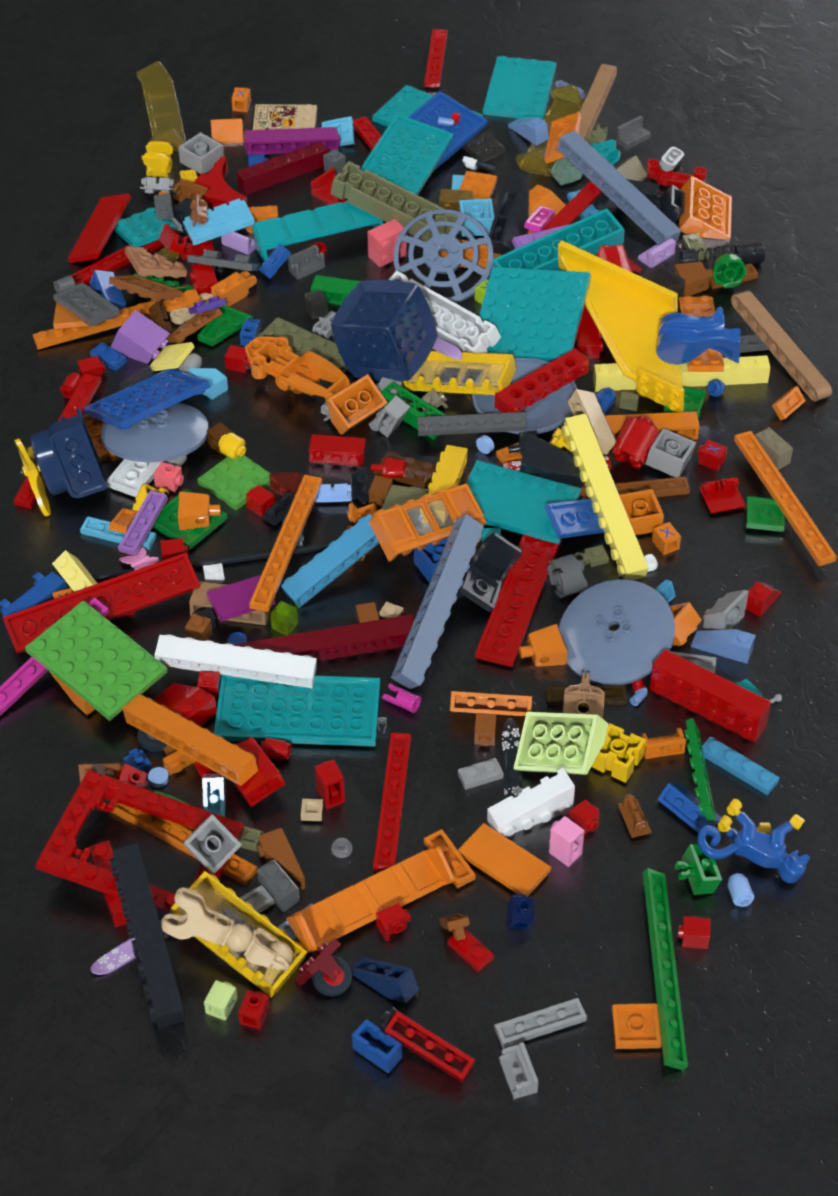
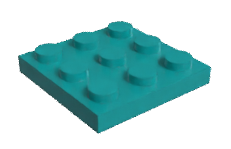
M154 207L148 208L144 212L133 214L126 219H120L114 231L131 247H141L160 238L164 223L169 224L172 230L174 228L177 229V226L169 219L157 220Z

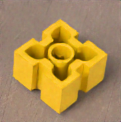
M609 723L605 743L591 767L603 773L605 770H609L612 772V777L626 783L633 773L634 765L637 766L645 754L646 739L633 733L627 736L624 734V729Z

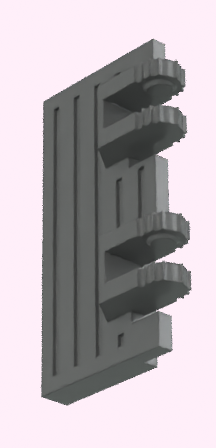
M204 250L202 256L188 255L187 262L247 271H258V267H260V264L253 263V256L236 254L235 260L222 259L221 251Z

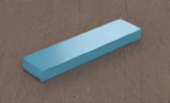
M88 516L80 528L81 534L120 543L125 533L109 530L110 522ZM149 532L141 548L144 547L146 550H150L157 538L156 533Z

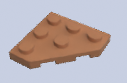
M142 247L125 248V254L140 276L186 277L187 270L180 262L176 261L174 264L168 261L167 257L157 253L152 255L147 252V249Z

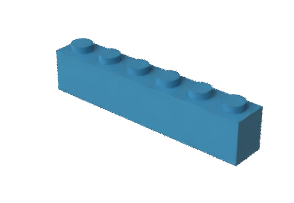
M370 514L359 519L356 525L351 529H347L339 539L331 542L323 552L316 554L312 561L300 567L296 574L284 581L281 585L283 591L298 608L303 606L379 543L369 524V521L373 518Z

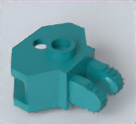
M611 139L591 145L612 166L620 159L621 152L616 149L617 142Z

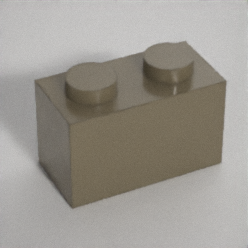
M770 427L755 434L756 439L778 470L791 463L793 447Z

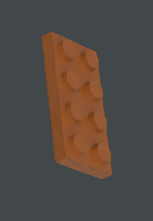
M137 275L114 276L109 279V284L115 285L117 289H126L128 293L133 294L138 293L140 297H149L151 301L160 302L161 299L171 301L173 298L181 296V290Z

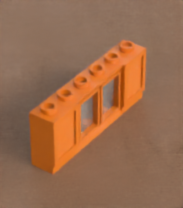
M466 483L460 486L454 485L445 491L443 489L439 490L431 496L426 494L416 501L411 499L401 506L396 504L387 510L380 509L373 514L374 516L369 521V524L390 562L398 554L402 553L403 556H406L415 548L420 551L430 543L435 546L444 538L448 539L455 520L465 514L483 526L486 524V521Z

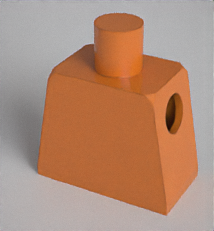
M179 492V530L208 527L210 525V516H221V505H210L208 494Z
M557 624L530 633L527 645L519 647L520 657H532L533 663L537 667L567 664L568 652Z

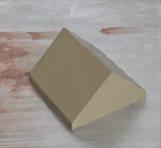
M636 155L614 167L626 179L642 181L647 177V173Z

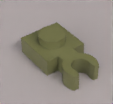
M598 124L596 130H591L586 138V142L591 145L604 142L608 126L600 129V124Z
M602 545L587 548L584 550V554H574L577 560L583 562L584 567L586 564L594 567L609 563V557Z

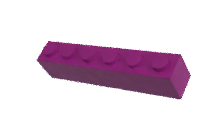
M335 127L245 130L243 139L247 155L289 153L317 142H321L330 152L335 149L338 150L340 137Z

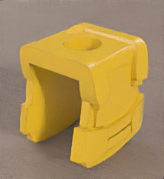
M148 142V145L145 147L149 153H145L142 156L144 165L147 167L146 176L169 178L173 165L171 159L173 147L167 142Z

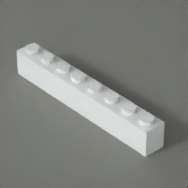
M170 634L159 636L155 652V659L168 667L194 671L220 672V675L313 688L317 669L316 658L308 655L298 656L289 652L278 653L269 649L258 650L249 646L238 647L229 643L219 644L210 640L199 641L190 637L179 638Z

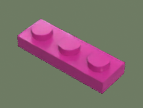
M540 206L525 222L524 228L534 233H540L554 217L555 210Z

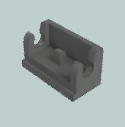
M314 245L289 256V272L298 280L325 268L323 252L319 253L318 246Z

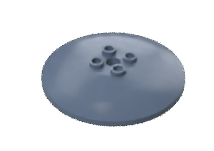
M514 358L517 370L510 385L550 362L534 358ZM482 373L478 376L474 385H477ZM574 381L520 411L525 412L526 431L537 430V434L553 430L564 424L565 418L573 415L568 401L577 389ZM472 394L473 405L478 414L501 413L494 407L495 395ZM507 431V432H509V433H514V434H519V432H525V431Z
M179 402L132 424L128 429L122 430L104 422L100 434L105 448L118 457L136 462H161L185 456L199 448L206 440L209 428L206 417L199 410Z
M611 580L594 585L578 595L564 612L559 625V632L568 652L567 664L576 674L582 677V673H585L586 678L587 673H589V681L596 684L623 685L649 675L652 672L654 662L664 649L671 650L675 637V622L669 604L655 589L637 581ZM614 624L620 625V627H619L618 630H616V631H611V630H610V627H611L612 625H614Z

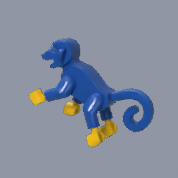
M733 799L730 802L727 812L732 816H737L736 819L743 826L742 830L737 832L734 828L732 829L730 827L732 824L731 818L724 815L717 824V828L710 825L704 826L697 835V844L706 856L713 859H724L735 853V855L744 856L762 867L777 868L780 877L787 883L798 881L804 874L805 866L810 860V857L806 854L798 857L799 850L787 854L784 844L785 835L792 831L793 827L799 830L805 821L803 818L795 814L789 822H784L771 832L769 822H761L756 827L745 812L740 811L742 803L737 799ZM719 831H726V835L732 841V844L723 849L712 848L716 847L721 840ZM706 835H710L712 837V840L710 842V845L712 847H710L706 842Z

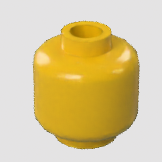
M234 433L224 434L221 437L218 446L222 454L231 459H237L245 454L246 447L243 438Z

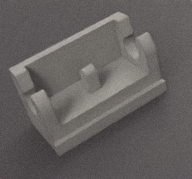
M524 1042L503 1049V1055L499 1057V1061L513 1099L537 1093L538 1079Z

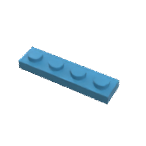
M710 737L702 746L706 759L766 795L779 782L780 777L713 737Z

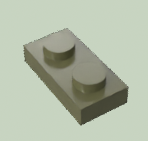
M698 233L682 236V242L687 250L695 248L698 252L700 248H703L706 253L707 248ZM703 250L699 251V260L705 259Z

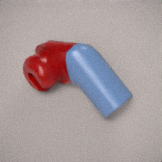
M453 112L451 118L439 117L438 125L451 127L459 123L460 114Z
M642 679L632 682L634 695L630 698V703L633 706H638L647 696V689Z

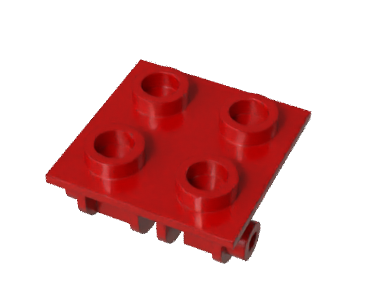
M731 477L725 479V481L720 479V483L719 480L705 482L699 487L711 514L746 507L736 486L739 485L738 478Z

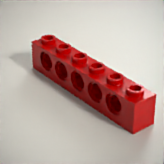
M576 348L497 392L495 394L494 407L501 413L520 412L532 406L539 400L546 398L551 393L558 391L560 388L588 373L589 359Z

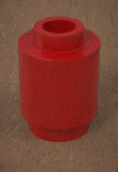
M72 373L67 376L60 387L64 397H72L82 376L78 373Z
M266 738L265 741L261 742L260 748L269 759L281 761L289 759L291 743L272 738Z

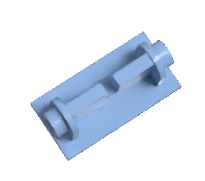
M347 483L334 484V487H331V484H322L315 503L352 501L351 485H347Z

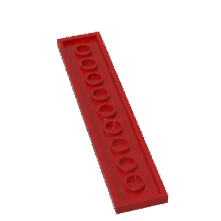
M527 535L522 536L518 548L523 551V554L507 573L495 607L492 610L475 652V658L513 667L519 647L522 645L547 580V566L551 565L549 561L555 559L560 544Z
M185 552L5 616L3 620L15 651L18 654L26 651L25 647L83 600L88 604L95 597L109 609V613L105 618L110 621L200 588V583Z

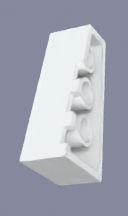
M564 768L557 771L558 775L550 779L548 776L541 779V784L532 789L529 786L526 787L516 798L510 796L488 808L487 821L491 828L505 837H510L516 832L530 829L541 822H548L559 815H566L567 812L573 809L575 786Z

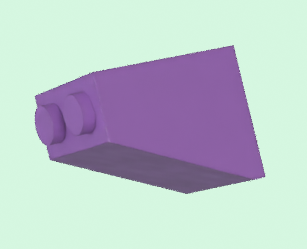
M135 310L118 330L111 348L128 358L148 364L152 359H156L160 354L159 350L161 348L164 349L169 342L167 338L170 333Z

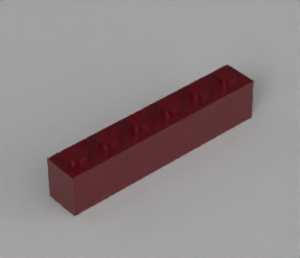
M317 142L236 171L238 188L244 195L322 168L324 167L323 155L328 153V149L321 142Z

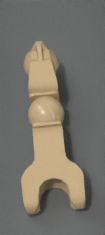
M187 888L177 890L175 902L187 914L182 916L165 915L160 923L161 929L165 933L178 939H188L192 936H197L224 946L226 943L227 947L234 952L244 951V956L249 963L276 970L289 969L293 959V952L289 945L279 941L278 938L261 928L251 932L250 928L246 925H233L234 920H230L228 917L209 909L202 895Z

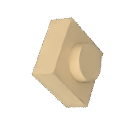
M386 602L378 614L379 620L402 616L404 608Z
M302 799L301 821H322L323 799Z

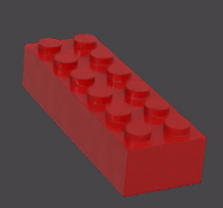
M666 649L654 662L650 690L656 694L662 695L672 702L678 703L690 711L696 712L753 742H756L766 728L771 701Z

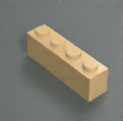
M576 389L568 401L574 416L587 415L601 452L607 455L616 441L598 400L593 392Z

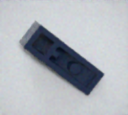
M363 956L350 967L352 975L388 999L406 1003L419 990L412 968Z

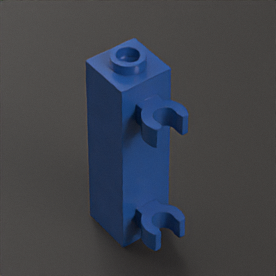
M37 572L32 576L36 580L34 582L35 586L12 604L6 599L0 602V606L3 607L0 609L2 616L5 617L53 600L52 593L67 589V582L62 576H58L54 572H51L46 577Z

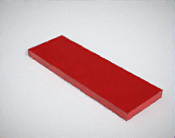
M129 193L100 199L68 257L70 263L98 259L131 198Z

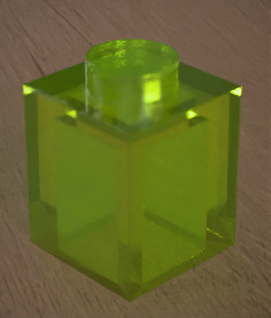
M280 601L270 613L272 629L287 636L298 624L297 608Z

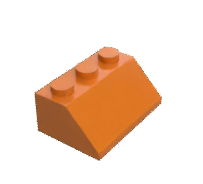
M368 374L327 399L331 422L340 435H343L376 414L388 404Z

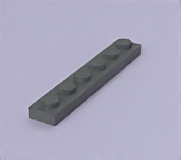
M525 412L417 417L418 436L526 431Z

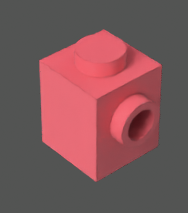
M164 462L159 464L153 474L155 487L165 488L173 492L182 485L184 480L181 467Z

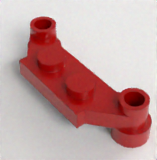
M650 159L647 162L648 177L655 179L657 184L664 186L673 185L682 188L691 176L704 182L707 175V170L704 167L695 168L692 175L664 171L660 169L659 161L656 159Z

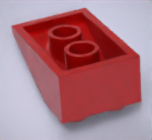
M173 683L153 700L159 705H164L170 711L179 713L183 718L192 720L200 727L217 714L215 697L199 687Z

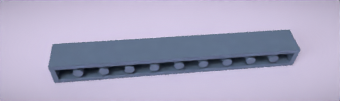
M575 130L560 137L557 149L658 245H661L670 238L676 242L678 241L681 230Z
M467 514L455 520L391 676L392 679L409 690L420 686L425 679L424 674L431 664V656L438 647L437 641L444 632L443 626L445 621L450 617V609L457 599L458 589L464 582L463 577L470 567L469 562L476 552L477 542L482 537L481 532L484 526Z

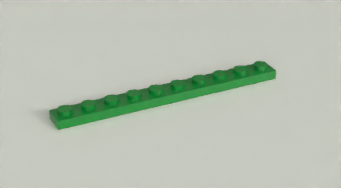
M647 868L643 872L663 1060L665 1066L684 1070L688 1067L666 877L664 873Z

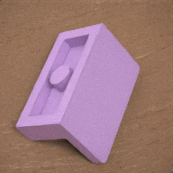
M237 232L221 236L223 245L249 255L256 249L254 239Z
M670 238L661 245L657 244L640 254L638 260L653 268L674 255L676 241Z

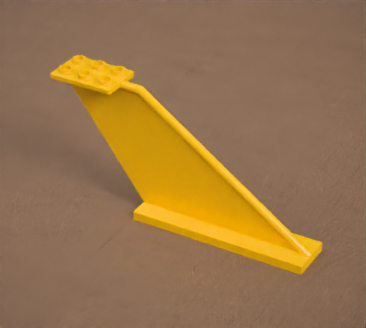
M561 240L558 244L559 268L565 271L591 273L585 306L622 374L637 382L636 391L641 396L648 397L658 404L666 405L672 411L683 412L684 389L680 364L666 363L658 357L656 352L660 320L665 315L677 313L678 294Z

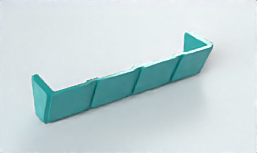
M346 201V203H335L318 207L312 211L306 210L285 215L282 218L276 217L255 222L252 231L255 248L265 261L268 258L266 250L276 248L279 243L282 246L369 225H373L376 228L383 224V220Z

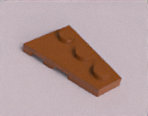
M220 308L211 309L193 316L169 334L167 338L168 343L176 342V344L183 342L185 337L195 333L198 329L222 315Z

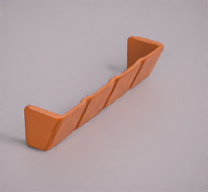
M436 846L426 849L290 915L286 920L305 950L314 952L325 941L329 943L334 938L337 939L375 920L377 912L397 903L402 907L446 884L454 882L455 879L441 847Z

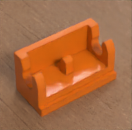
M677 728V733L668 736L647 739L645 733L641 734V737L646 739L645 759L685 752L686 739L681 728Z

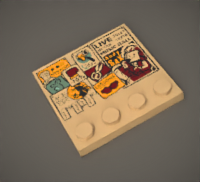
M256 104L253 130L316 128L317 105Z

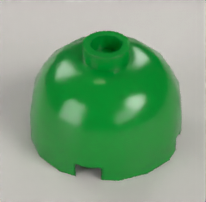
M735 254L721 255L713 264V278L716 284H720L724 288H733L740 285L744 276L746 277V266L743 260Z

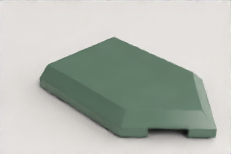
M566 157L556 160L551 169V174L560 185L578 181L583 176V173Z

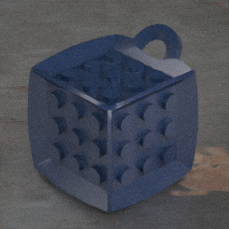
M360 281L342 302L331 323L336 346L351 375L362 378L368 374L374 381H380L382 377L396 381H409L423 365L437 339L434 319L418 284L403 281Z

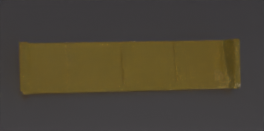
M157 61L137 72V77L143 87L153 137L150 142H167L173 147V151L179 150L178 147L186 142L176 91L171 76L162 63Z
M570 85L551 90L550 93L554 101L543 120L548 126V137L552 121L580 112L583 101L576 86ZM548 140L537 146L531 143L526 154L516 156L515 159L520 170L545 176L552 175L551 169L556 161L546 164L544 160Z

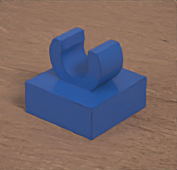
M136 748L129 752L130 755L123 758L125 764L143 772L152 768L142 749L138 750Z

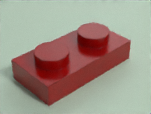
M464 928L466 939L457 941L453 935L448 939V945L479 972L494 959V954Z

